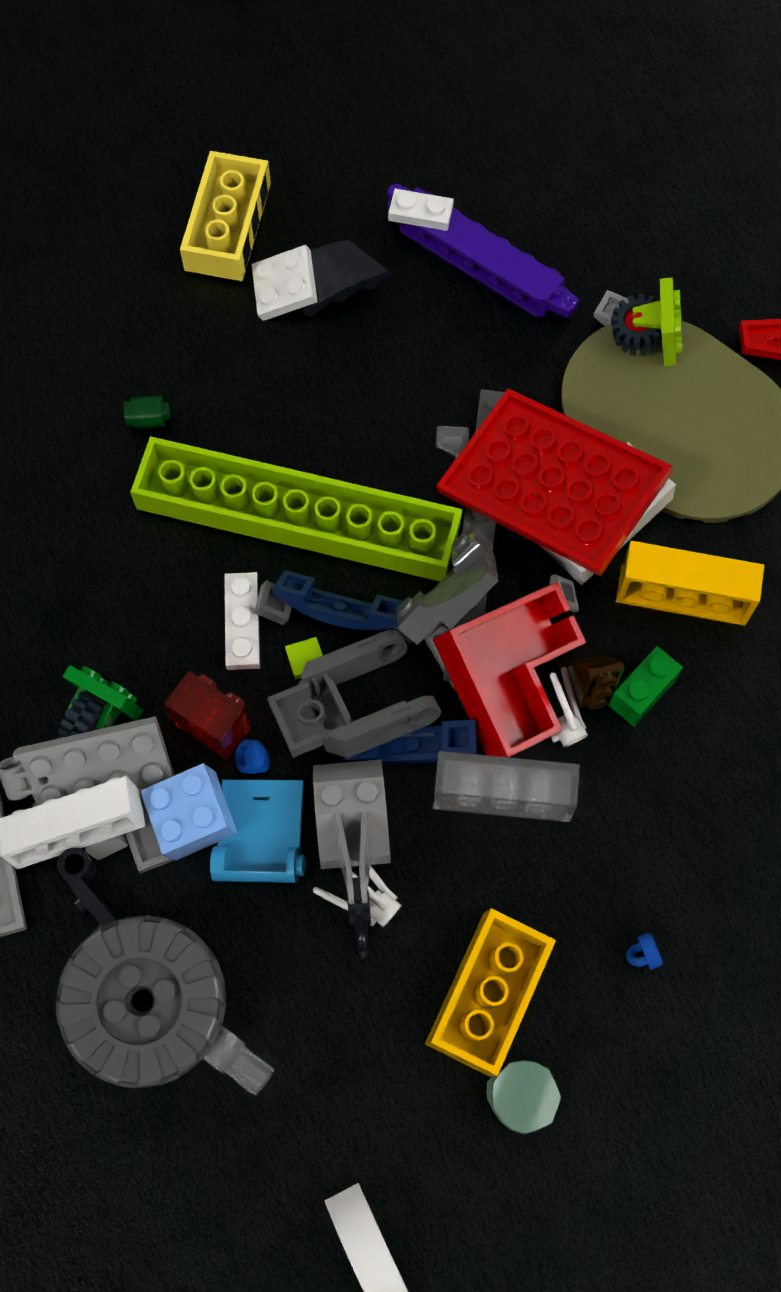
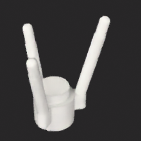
M562 667L561 674L569 704L557 675L551 673L550 678L565 715L558 718L563 730L550 737L553 743L561 741L563 747H567L584 739L588 734L580 715L567 668Z
M370 865L369 877L379 889L374 892L368 886L371 913L370 925L373 927L378 922L384 927L402 905L396 901L398 897L387 888ZM352 871V877H358V876ZM319 887L313 888L315 894L348 911L347 901Z

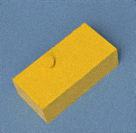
M630 541L621 566L616 602L745 626L760 602L764 564Z
M492 908L483 913L425 1045L489 1077L498 1076L556 940Z

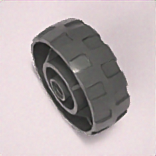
M149 915L133 916L102 926L85 938L73 952L59 978L60 982L56 997V1017L66 1047L75 1060L95 1077L113 1085L129 1088H148L178 1079L189 1072L205 1057L216 1041L223 1024L226 1008V989L223 974L216 957L207 944L193 931L167 918ZM140 990H147L153 996V1004L147 1011L137 1009L134 1004V997Z

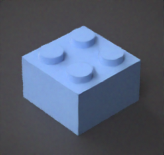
M204 763L140 791L161 853L176 861L238 834L217 774Z

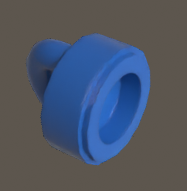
M245 739L237 747L235 763L238 770L242 773H264L270 766V758L260 741Z
M648 932L637 936L639 943L632 945L626 953L627 961L636 967L648 964L650 970L662 966L663 961L652 934ZM643 951L644 956L635 957L636 953Z

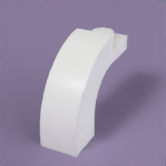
M359 1183L325 1200L333 1224L363 1291L409 1292Z

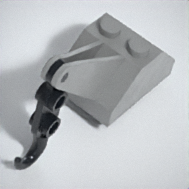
M380 759L313 765L314 802L321 869H342L347 888L350 926L354 925L359 956L361 959H366L368 955V924H371L368 890L370 865L391 863L382 762ZM353 866H359L360 877H352Z

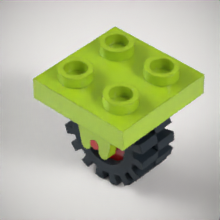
M673 278L660 279V300L655 302V297L651 295L645 300L644 294H639V299L634 300V296L631 295L628 296V303L622 300L619 302V308H614L613 316H611L613 338L617 347L621 345L623 352L626 353L630 348V355L636 356L637 350H641V356L647 355L646 349L650 348L653 353L657 351L656 345H659L660 347L663 346L664 366L677 365L676 353H682L680 290H673Z

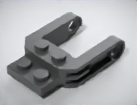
M398 630L383 631L307 662L297 686L267 697L269 706L292 758L324 745L326 752L350 758L428 726L438 719L441 709L434 696L431 695L422 696L407 703L404 700L352 722L351 716L336 687L338 684L400 659L407 651V644Z

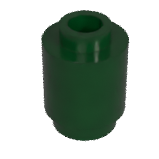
M162 395L132 397L131 401H124L126 426H134V429L165 427L166 420H171L169 401L164 402Z

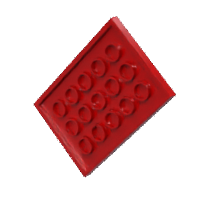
M507 389L441 478L436 488L440 494L601 576L673 473L672 465L513 390Z

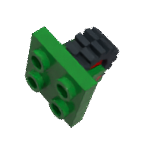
M69 665L62 677L78 688L65 712L66 718H63L60 723L63 726L59 728L58 733L60 735L58 738L111 727L120 713L137 721L143 710L135 704L138 698L130 694V691L115 682H111L109 685V682L101 678V675L86 666L78 670Z

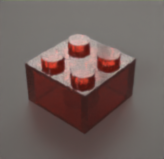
M188 671L164 705L174 725L228 760L251 729L247 716L248 713L245 707H243L245 703L231 692L225 695L217 690V684L206 675L200 674L198 677Z

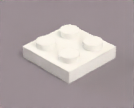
M307 245L252 264L257 314L263 321L318 302L311 250Z

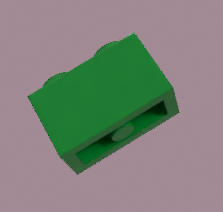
M656 646L614 692L608 706L635 727L677 680L683 667Z

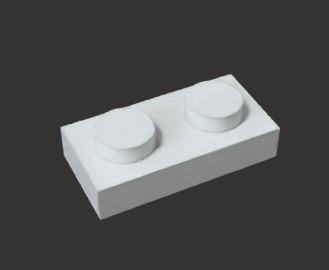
M394 189L388 221L448 231L454 199Z

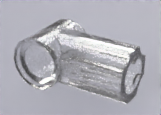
M222 1026L212 1048L203 1059L223 1075L226 1072L248 1092L257 1096L270 1080L275 1070L245 1047L246 1044Z

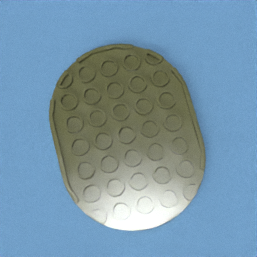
M681 321L682 353H676V366H664L663 346L656 345L657 351L653 353L650 348L646 349L647 355L641 356V350H637L636 356L630 355V348L626 353L623 352L621 345L617 347L615 344L612 326L610 325L590 335L575 351L565 370L561 391L562 414L626 444L629 442L636 449L672 465L673 473L669 479L676 484L673 499L661 510L662 512L679 519L702 520L704 523L726 522L729 519L756 512L781 491V389L770 377L712 335L684 321Z

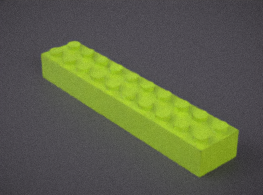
M152 436L149 438L130 492L138 510L436 581H441L449 572L452 561L451 547L458 538L462 519V509Z

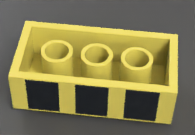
M210 151L180 247L185 271L243 281L271 185L268 161Z

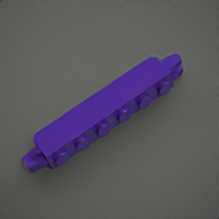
M399 184L389 186L387 192L389 199L387 203L388 210L390 209L394 189L411 190ZM416 187L415 190L413 191V192H418V193L433 195L432 193H429V192L426 193L425 191L421 190V189L418 188V187ZM454 207L448 231L399 223L401 233L535 317L545 316L550 310L568 318L578 306L579 299L563 286L565 278L558 271L536 261L531 254L523 253L512 246L505 238L498 237L489 232L482 224L468 219Z

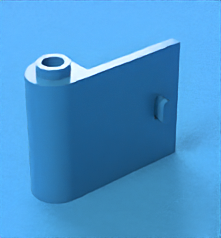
M222 780V791L238 834L218 842V846L213 847L210 859L212 881L297 883L299 876H304L306 866L305 855L300 854L304 781Z

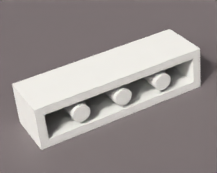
M127 776L114 777L106 783L91 788H82L73 794L58 799H49L41 805L26 810L14 811L11 815L0 818V856L16 869H20L59 856L68 848H83L145 827L140 789Z

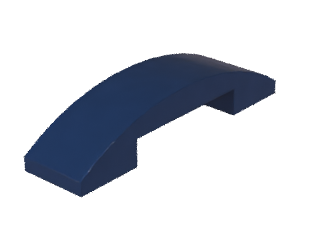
M287 570L283 571L273 587V594L299 612L328 624L357 630H382L397 627L396 611L403 602L402 600L377 594L372 604L314 588V577Z
M475 719L442 721V726L420 728L353 757H343V760L345 762L381 759L382 764H419L449 761L477 755V721Z

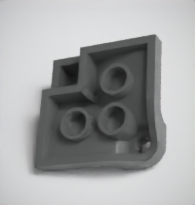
M474 532L468 535L463 533L455 540L451 547L452 564L454 567L431 592L424 595L419 591L413 599L410 597L406 598L396 611L397 629L417 645L424 638L429 639L442 624L452 629L498 582L494 554L490 547Z

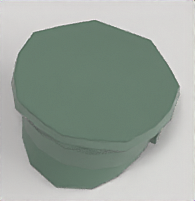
M534 1061L509 1062L500 1070L498 1076H492L487 1082V1100L500 1122L510 1130L525 1135L553 1122L561 1095L547 1067Z

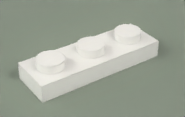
M257 572L224 574L227 670L260 669L259 615L254 613L258 599Z

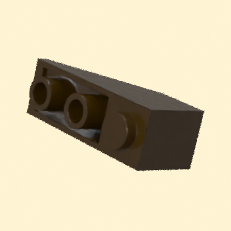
M599 654L570 662L567 672L579 709L588 707L589 710H596L608 705L625 669L622 661L605 654Z

